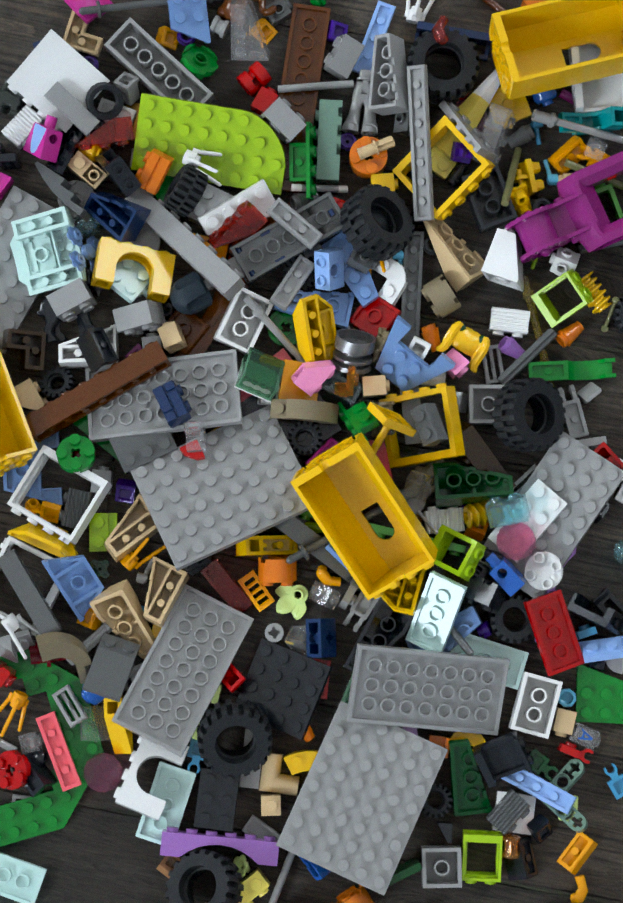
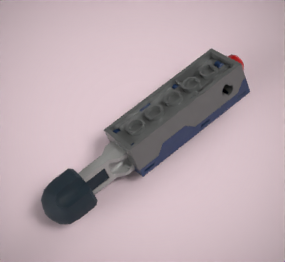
M330 191L296 210L298 214L323 234L315 245L321 244L342 232L343 225L340 224V212L345 201L333 197ZM275 222L229 249L231 259L227 261L231 264L229 267L232 270L236 268L244 276L243 278L247 285L290 262L292 259L297 258L300 254L302 255L308 248L278 222ZM192 271L173 284L170 290V300L177 311L192 315L212 305L213 299L209 290L214 287L206 279L203 281L197 272Z

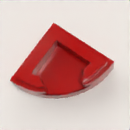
M197 440L180 447V451L185 457L198 461L205 459Z

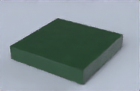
M417 856L397 866L389 886L422 870Z

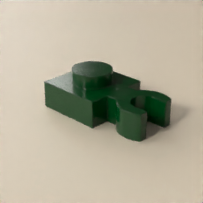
M533 748L530 752L534 759V764H532L533 772L539 775L542 771L544 772V777L552 781L553 779L549 777L548 772L554 770L558 773V769L551 765L548 766L547 763L550 760Z

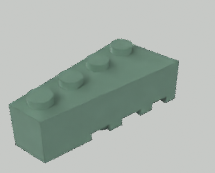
M320 99L319 110L315 112V121L319 122L318 129H316V138H314V140H318V147H316V157H313V159H317L316 176H313L316 177V183L339 184L343 100Z

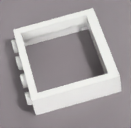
M43 445L7 504L12 507L11 512L18 516L23 514L28 517L26 520L36 526L39 523L44 526L42 530L48 534L53 535V533H56L60 536L58 539L67 545L70 542L76 545L112 485L89 470L82 473L74 472L100 488L72 534L70 535L20 506L48 459L50 458L58 463L56 451Z
M12 536L5 538L0 545L2 549L0 557L11 551L15 544L44 560L54 558ZM55 582L45 599L51 609L60 594V590ZM0 610V619H4L9 615ZM19 622V624H20V627H19V628H20V629H22V630L29 629V628L26 627L24 624H22L21 622ZM30 630V632H31L32 635H34V636L37 635V634L34 633L32 630Z

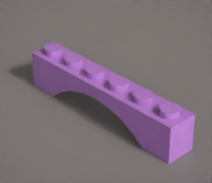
M167 826V829L162 830L160 855L180 857L197 847L223 845L242 851L258 865L277 866L279 847L276 846L278 840H276L275 836L265 835L264 838H256L255 834H245L243 837L237 836L235 832H225V835L217 834L215 830H206V833L198 832V829L186 828V831H180L178 827Z

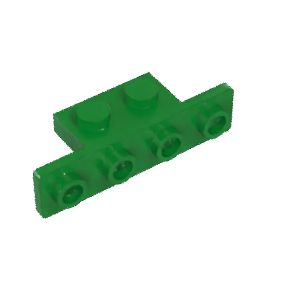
M306 122V143H289L290 182H306V198L311 201L314 200V196L317 194L316 184H314L313 176H316V165H313V157H316V146H313V138H316V128L311 122Z
M364 401L355 404L348 410L345 409L341 402L337 403L340 409L338 410V415L344 421L347 429L351 431L354 438L358 433L362 432L364 435L380 426L376 417L367 409Z

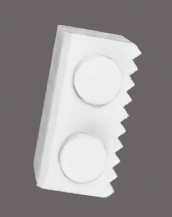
M26 104L1 132L21 150L26 143L35 122L44 124L45 121Z
M492 306L488 331L493 332L492 335L504 336L505 333L512 334L511 337L523 338V336L528 334L530 311Z
M433 506L427 507L428 511L423 512L424 516L437 531L442 524L457 532L465 531L463 507L458 508V506L439 510V508ZM425 523V531L427 532V534H434V532Z

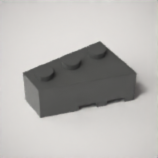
M170 432L109 438L125 474H129L131 470L178 449Z

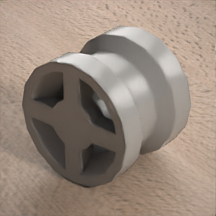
M216 15L211 23L210 33H216L220 38L224 39L231 22L229 20L224 21L220 16Z
M271 623L265 629V637L270 642H278L284 636L283 627L278 623Z

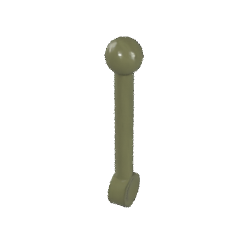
M618 297L612 298L613 304L605 324L601 326L602 332H607L609 329L608 324L616 304L620 301Z

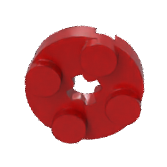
M9 750L1 753L0 787L15 790L25 786L27 777L31 774L28 758L25 755H21L18 750ZM10 767H14V768H15V771H13V774L11 773Z

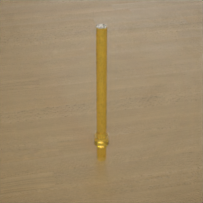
M525 276L524 293L522 294L530 311L535 339L537 340L542 336L535 302L531 298L534 290H531L529 278ZM545 348L539 353L541 362L549 361ZM549 381L551 384H553V388H554V387H555L554 381Z

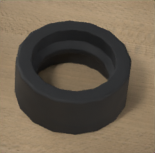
M100 82L91 86L88 90L86 106L96 118L112 120L122 111L124 105L123 96L120 90L113 84ZM101 90L111 91L115 96V106L108 112H100L94 106V97Z

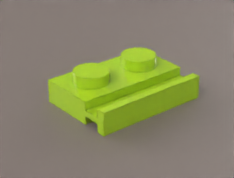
M118 513L94 514L89 522V552H108L105 549V541L118 524Z

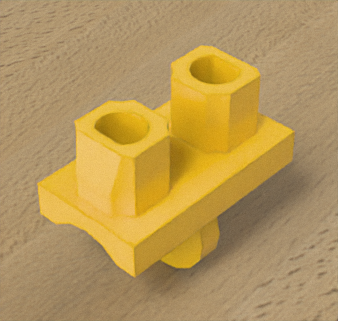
M525 159L524 162L518 164L519 169H517L514 183H518L519 186L522 183H526L529 197L545 188L542 179L535 180L534 174H538L541 170L539 162Z
M526 183L513 187L510 198L517 216L521 217L526 211H532Z

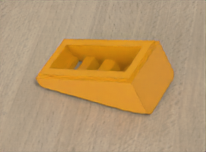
M254 570L238 580L259 612L275 602L267 588L262 586V582L258 581V576ZM254 577L255 580L251 582L249 585L246 586L244 584L250 578ZM258 583V584H259V587H258V588H256V589L253 590L252 592H250V591L248 590V589H250L252 586H254L255 584ZM261 589L264 591V593H262L257 598L253 597V595L259 592ZM267 596L269 598L262 604H258V601L263 597Z

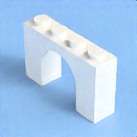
M139 736L137 743L140 745L137 751L133 750L129 759L132 762L129 769L125 768L121 778L124 780L122 787H117L113 797L116 798V804L159 821L166 801L152 796L140 788L137 782L138 769L145 761L152 758H161L182 767L189 746H187L182 757H179Z

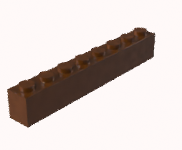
M158 341L146 344L140 351L133 352L121 362L112 364L109 369L96 373L93 378L79 383L73 390L66 391L54 401L51 400L45 403L42 408L29 412L25 418L33 438L40 443L172 366Z

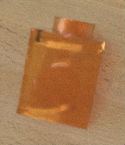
M348 366L347 383L335 382V395L341 397L353 396L354 385L358 386L359 374H355V366Z

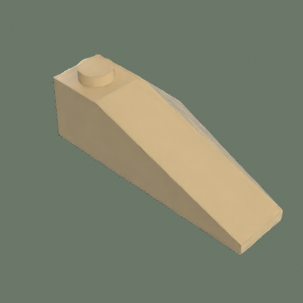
M435 218L434 220L423 221L445 278L456 292L468 287L484 275L481 271L485 262L475 250L472 252L465 246L466 241L463 239L459 240L454 236L453 230L444 221Z
M126 579L108 587L91 600L89 604L97 618L102 623L105 622L111 627L115 635L141 645L138 655L145 659L155 638L148 621L143 616L144 611L138 597Z

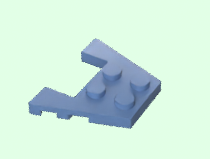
M398 315L375 367L380 373L385 375L399 389L407 391L455 367L456 363L443 352L429 365L400 340L412 326Z
M59 432L40 443L34 439L38 450L33 455V458L27 462L28 464L4 473V491L14 493L43 445L49 448L58 447L60 444ZM40 472L26 496L63 505L62 487L42 489V475Z

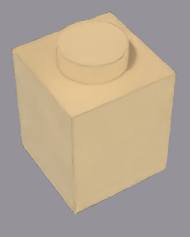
M175 321L165 322L161 327L157 328L164 349L170 354L187 347L181 327Z
M385 375L362 377L363 398L387 395V391H390V382L386 380Z
M556 707L551 730L555 731V735L565 738L567 734L572 735L577 712Z
M261 794V816H281V794Z

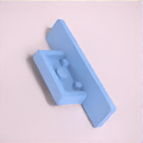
M623 636L578 642L585 663L623 658Z

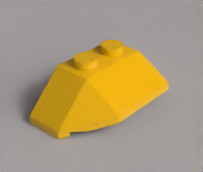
M318 294L299 299L292 314L299 353L305 362L331 360L333 358V351L336 349L335 338L337 332L333 306Z
M29 522L11 529L7 533L60 558L78 555L75 544L70 542L67 545L58 539L60 537L58 534H48L42 530L44 526L39 523L35 526Z
M421 569L410 580L403 578L400 580L401 584L392 590L390 588L385 590L381 598L393 611L413 616L419 604L427 570Z

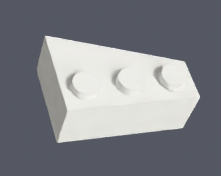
M113 324L109 328L104 329L119 359L118 332L116 325ZM79 337L58 344L59 365L61 368H89L76 342Z

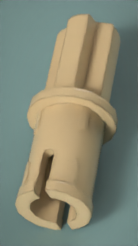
M392 136L376 142L373 140L371 144L357 148L360 159L363 160L374 154L379 155V152L394 147L395 141Z

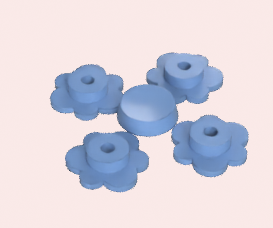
M68 227V239L71 240L73 245L81 246L82 252L80 254L75 250L69 254L72 265L82 272L86 267V258L90 261V271L93 273L95 260L92 259L96 256L99 240L90 235L86 239L87 244L83 245L82 233L78 228Z

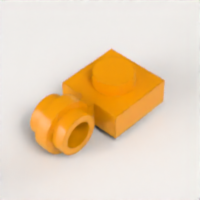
M30 498L26 501L25 508L34 514L39 513L40 517L48 522L59 523L62 505L43 501L40 505L39 501L35 498Z

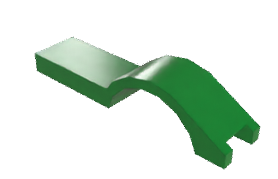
M615 358L592 361L530 362L528 364L529 378L540 377L546 381H582L615 378L616 373H612V362H615Z

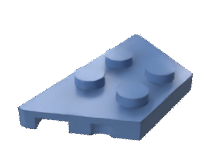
M167 0L171 30L210 44L211 38L206 0Z
M84 555L42 560L41 562L79 621L82 622L86 612L91 608L89 602L101 594L104 589L103 584Z

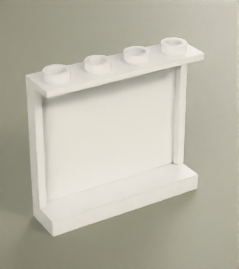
M50 29L7 80L9 84L7 87L14 94L19 92L24 97L22 100L29 107L34 105L38 109L37 113L44 120L47 114L57 117L55 129L60 132L63 130L66 133L73 123L49 102L44 95L58 81L87 109L86 95L91 86L100 82L109 83L110 80L56 32Z
M594 44L571 47L568 49L569 64L596 59L600 55V49ZM623 73L572 85L574 113L597 112L610 106L623 107Z

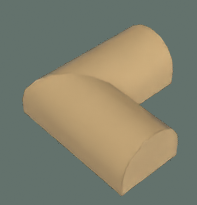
M72 10L63 40L76 51L99 57L103 47V38L86 33L88 25Z
M271 753L270 756H267V762L262 765L258 791L297 796L300 776L280 774L283 754Z

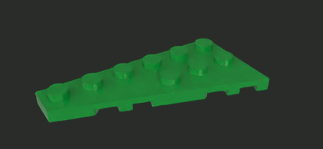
M583 665L577 666L575 712H577L575 722L623 724V681Z

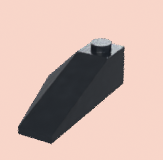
M379 598L343 667L353 672L357 643L392 647L406 633L414 616L393 611L383 599Z

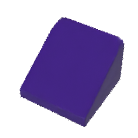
M335 20L329 21L326 41L334 42L337 36L347 34L349 25Z
M118 479L115 501L134 503L137 488L134 480Z

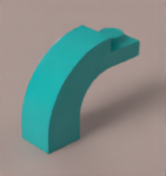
M610 106L604 110L590 113L561 112L558 114L560 119L607 132L623 129V107ZM559 126V133L589 135Z

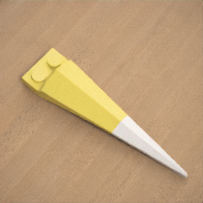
M496 69L459 106L460 110L458 112L469 118L473 129L474 127L477 128L500 86ZM451 130L431 149L432 172L443 180H446L458 163L450 161L453 142L462 143Z

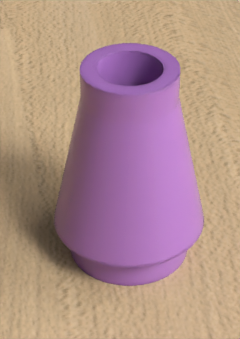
M503 337L498 345L501 353L516 359L525 352L513 337Z

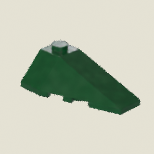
M454 462L433 463L436 508L455 507L514 495L513 478L511 475L478 470L476 467H465Z

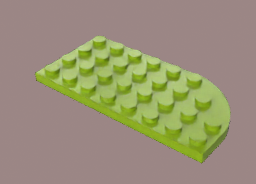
M141 93L132 170L143 169L145 165L143 159L147 151L151 152L156 148L174 158L167 176L175 177L178 171L185 165L182 164V160L186 150L192 151L193 148L222 153L221 157L199 154L201 156L200 162L217 169V173L200 166L197 167L222 185L246 189L263 179L272 194H282L286 168L285 152L278 135L264 119L247 110Z

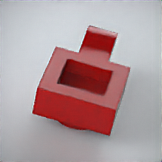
M566 741L565 744L560 742L557 750L578 758L586 764L590 763V761L584 758V755L587 752L593 754L594 752L591 749L577 750V745Z

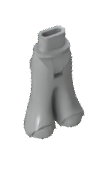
M361 69L359 77L356 79L350 110L342 126L344 133L359 134L362 105H364L361 134L363 136L378 135L376 113L368 110L371 70Z

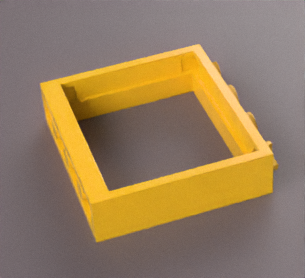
M445 115L430 130L431 149L451 130L477 158L481 165L438 210L434 207V218L441 221L451 216L452 210L456 206L463 204L466 200L465 197L470 192H474L479 187V183L483 178L489 177V173L495 167L490 160L475 153L474 147L464 139L466 136L455 127L457 124H454ZM410 151L392 171L413 193L412 181L406 176L412 170Z
M446 383L436 384V388L430 389V386L421 387L419 392L407 390L403 391L400 396L388 394L386 399L379 400V402L394 401L395 403L442 394L450 449L400 458L397 432L395 431L392 436L387 435L385 438L390 468H400L465 455L455 386H447Z

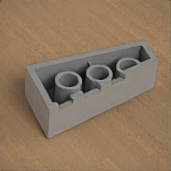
M391 33L375 35L368 110L382 116L409 112L404 39Z

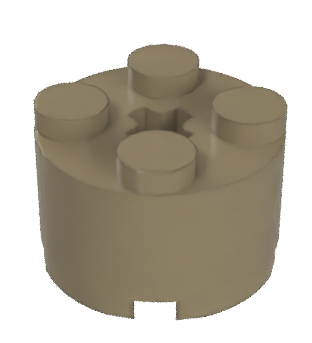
M442 274L423 285V289L420 290L427 302L432 301L433 305L430 307L437 318L442 317L443 319L462 307Z

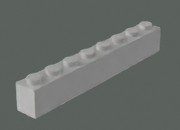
M138 188L125 198V200L151 209L145 223L228 301L245 286L242 280L244 276L236 268L232 270L229 267L231 264L224 257L219 258L216 255L218 252L211 245L207 247L204 244L205 240L198 233L194 235L191 232L192 228L186 222L181 223L179 221L180 217L171 210L169 212L161 199L156 200L154 198L155 195L142 188Z

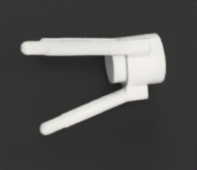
M406 0V11L404 14L407 17L406 21L417 25L418 21L424 22L435 0L429 1L423 13V9L420 8L421 0H417L416 5L412 6L411 9V0Z
M193 148L192 151L186 150L182 164H189L196 169L200 166L214 173L218 172L217 169L201 163V156L199 154L221 157L222 153ZM208 175L209 181L219 187L222 186L220 182Z
M12 612L0 622L9 632L23 658L27 659V655L15 636L14 631L20 627L19 622H21L37 635H40L38 629L24 620L20 614L15 616Z

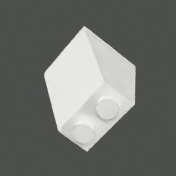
M497 228L481 271L488 281L523 292V264L519 259L522 256V244L514 230L506 231L505 228Z

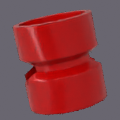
M255 61L248 67V72L243 71L236 77L238 83L251 97L260 90V86L264 87L272 81L270 74L258 61Z

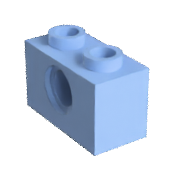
M326 247L314 251L315 289L332 291L344 287V250Z

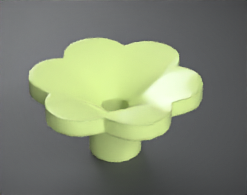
M240 855L234 858L233 863L239 868L237 872L241 873L243 878L250 871L246 856Z

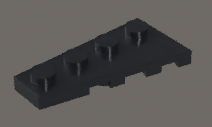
M74 124L62 138L57 162L48 161L45 165L57 174H63L84 135Z

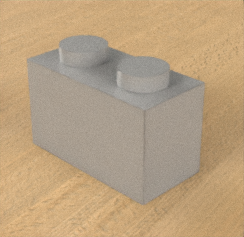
M344 34L337 36L332 44L334 48L325 57V65L323 67L325 71L340 80L348 79L365 46L349 35Z

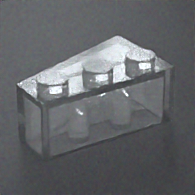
M232 0L230 4L231 60L269 61L270 51L261 30L253 1Z
M491 102L490 112L483 123L484 127L481 131L483 136L481 138L493 145V151L497 157L491 162L495 165L499 164L502 156L499 152L501 147L506 146L509 136H506L509 129H513L516 118H513V110ZM473 155V158H471V160L480 163L477 160V158Z

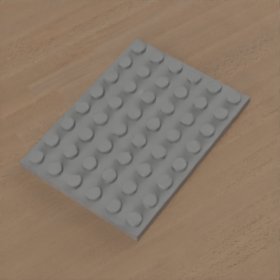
M270 405L242 417L243 424L222 426L130 471L177 571L308 511L290 483L295 473L301 469V466L278 420L270 418ZM197 440L205 459L198 461L185 457L181 453L180 447Z
M341 701L276 846L384 896L448 749L398 726L347 722L348 704Z

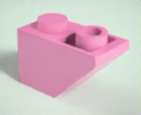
M452 348L446 355L456 365L447 373L452 379L456 376L461 378L469 369L467 366L470 362Z
M331 360L304 362L291 376L294 384L311 397L314 393L316 394L320 391L322 383L326 379H330L333 376L336 366Z

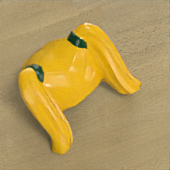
M457 321L448 329L441 344L436 346V351L444 352L452 345L457 350L471 357L469 368L473 373H476L479 364L489 350L490 339L481 336L472 328L466 327L461 321Z

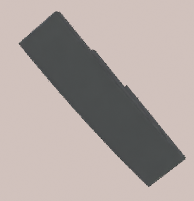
M37 161L35 165L52 192L72 212L88 222L91 216L78 206L81 200L69 191L72 185L66 179Z

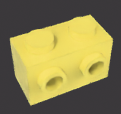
M259 867L240 881V884L244 885V891H241L240 896H243L242 902L238 903H254L253 899L258 895L262 897L269 891L270 882Z

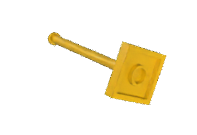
M369 403L367 409L384 425L371 446L375 454L390 429L414 437L417 431L400 414L375 403Z

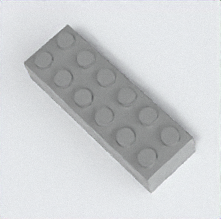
M131 17L104 44L106 51L132 75L139 77L140 82L154 95L211 104L214 100V94Z

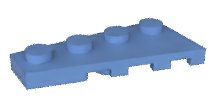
M340 232L321 246L322 248L334 247L344 250V282L361 306L365 308L378 299L379 295L369 271L367 274H364L346 264L353 251V245L346 240V234Z
M299 290L286 311L281 310L275 305L273 307V310L292 315L299 299L318 294L333 306L336 327L347 329L355 296L352 292L326 293L321 291L303 292Z
M471 606L457 614L454 626L465 639L483 622L475 606ZM451 634L443 652H450L458 645ZM405 640L408 645V648L425 650Z

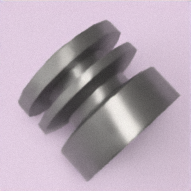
M342 329L336 332V349L333 351L332 358L336 370L354 375L369 373L373 360L371 354L374 353L376 338L368 332L356 329Z

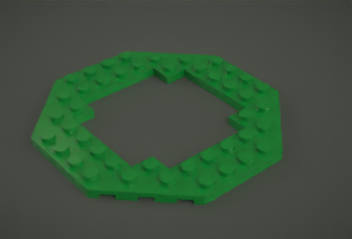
M28 649L24 650L27 659H24L21 653L17 652L18 663L1 656L0 659L7 663V666H11L16 670V680L23 679L28 696L46 691L51 711L56 713L82 785L63 792L54 769L51 770V773L56 778L57 783L52 785V791L41 793L36 797L31 796L0 805V847L65 828L105 756L91 703H86L81 695L83 684L80 683L79 677L52 662L51 667H47V663L31 665L30 651ZM67 684L71 686L89 717L74 728H70L52 697V694ZM65 691V693H66V695L68 696L70 702L72 703L73 707L75 708L77 714L79 715V717H81V715H80L78 709L76 708L75 704L73 703L72 699L70 698L68 692ZM60 694V700L62 701L64 707L69 713L71 719L75 721L73 714L71 713L66 702Z

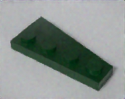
M469 740L448 741L454 816L490 813L492 808Z

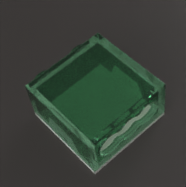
M250 347L242 359L235 388L270 402L278 391L285 362Z

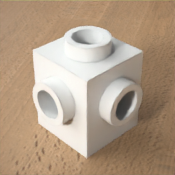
M560 247L556 253L552 252L549 263L552 264L550 272L561 276L568 270L573 269L575 271L580 254L568 248Z

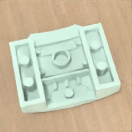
M62 206L11 222L14 236L10 246L15 259L19 281L27 285L30 296L62 288L78 278H81L84 282L87 281L86 269L84 268L82 272L78 271L72 265V260L69 257V254L75 250L80 254L82 252L81 246L73 245L67 237L68 227H75L68 207Z

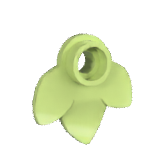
M300 584L295 586L280 585L275 590L276 594L281 597L276 604V612L280 614L291 612L295 620L301 619L307 610L305 602L309 595L307 588ZM296 591L301 593V598L296 597Z

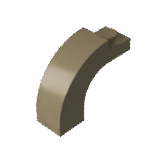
M271 399L270 418L304 420L319 424H337L339 405L303 399Z
M48 632L35 636L42 662L55 658L69 659L76 666L80 683H85L89 672L88 665H91L92 662L85 645L78 638L63 632Z

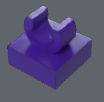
M453 142L450 161L470 164L473 154L463 143Z

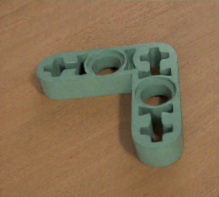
M571 759L550 783L559 787L558 780L562 777L567 778V786L561 789L568 792L583 776L585 765L579 759ZM575 764L577 766L580 764V771H574L571 774L574 778L571 780L565 772L567 771L570 774L573 771L572 765ZM543 802L573 831L581 833L587 829V819L573 806L568 815H561L558 809ZM573 815L577 820L583 819L581 821L582 827L577 826L575 828V822L569 818Z

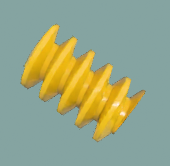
M592 271L581 278V282L592 293L594 301L588 304V308L595 307L592 313L596 314L611 306L613 302L608 303L610 295L603 296L607 291L606 289L599 290L602 283L595 284L597 277H590L593 273Z
M500 499L467 504L463 508V517L467 528H471L472 523L474 527H478L479 523L485 526L486 522L492 525L493 521L498 524L506 516L504 503Z

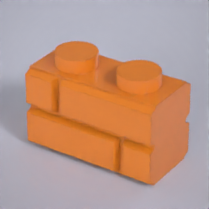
M156 148L151 152L147 151L143 159L145 165L143 169L139 168L135 175L141 183L140 188L156 195L174 158Z

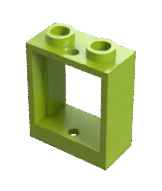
M573 269L566 271L531 296L551 328L559 325L594 301L591 291L584 287L581 282V276ZM568 278L583 302L563 316H560L546 293Z
M442 524L433 540L438 549L434 564L469 581L475 573L477 564L484 556L486 546ZM454 537L471 544L458 570L441 562Z
M463 829L462 881L468 884H475L477 881H481L488 885L501 882L503 835L500 831ZM468 842L496 843L495 872L466 871Z

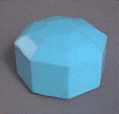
M569 688L561 689L558 703L563 707H572L576 702V693Z

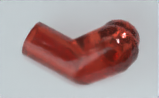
M443 15L440 16L432 29L434 39L441 45L446 44L448 41L444 27L449 20Z

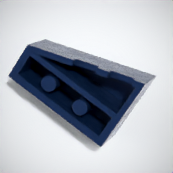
M91 192L84 206V209L120 242L135 241L151 212V209L108 192Z

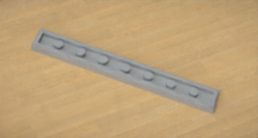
M422 64L407 66L414 221L416 222L434 220L427 65Z

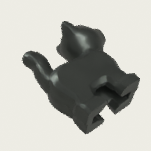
M6 78L5 83L0 89V113L6 115L5 108L8 107L10 108V116L15 117L23 105L22 99L24 97L19 92L13 94L8 91L7 86L9 84L7 80L9 78Z

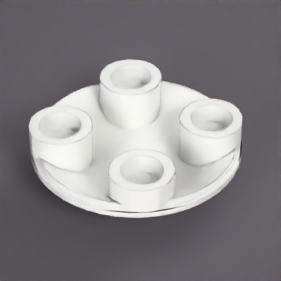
M550 552L534 553L528 559L525 566V579L532 587L538 590H550L556 587L563 576V565L560 559Z

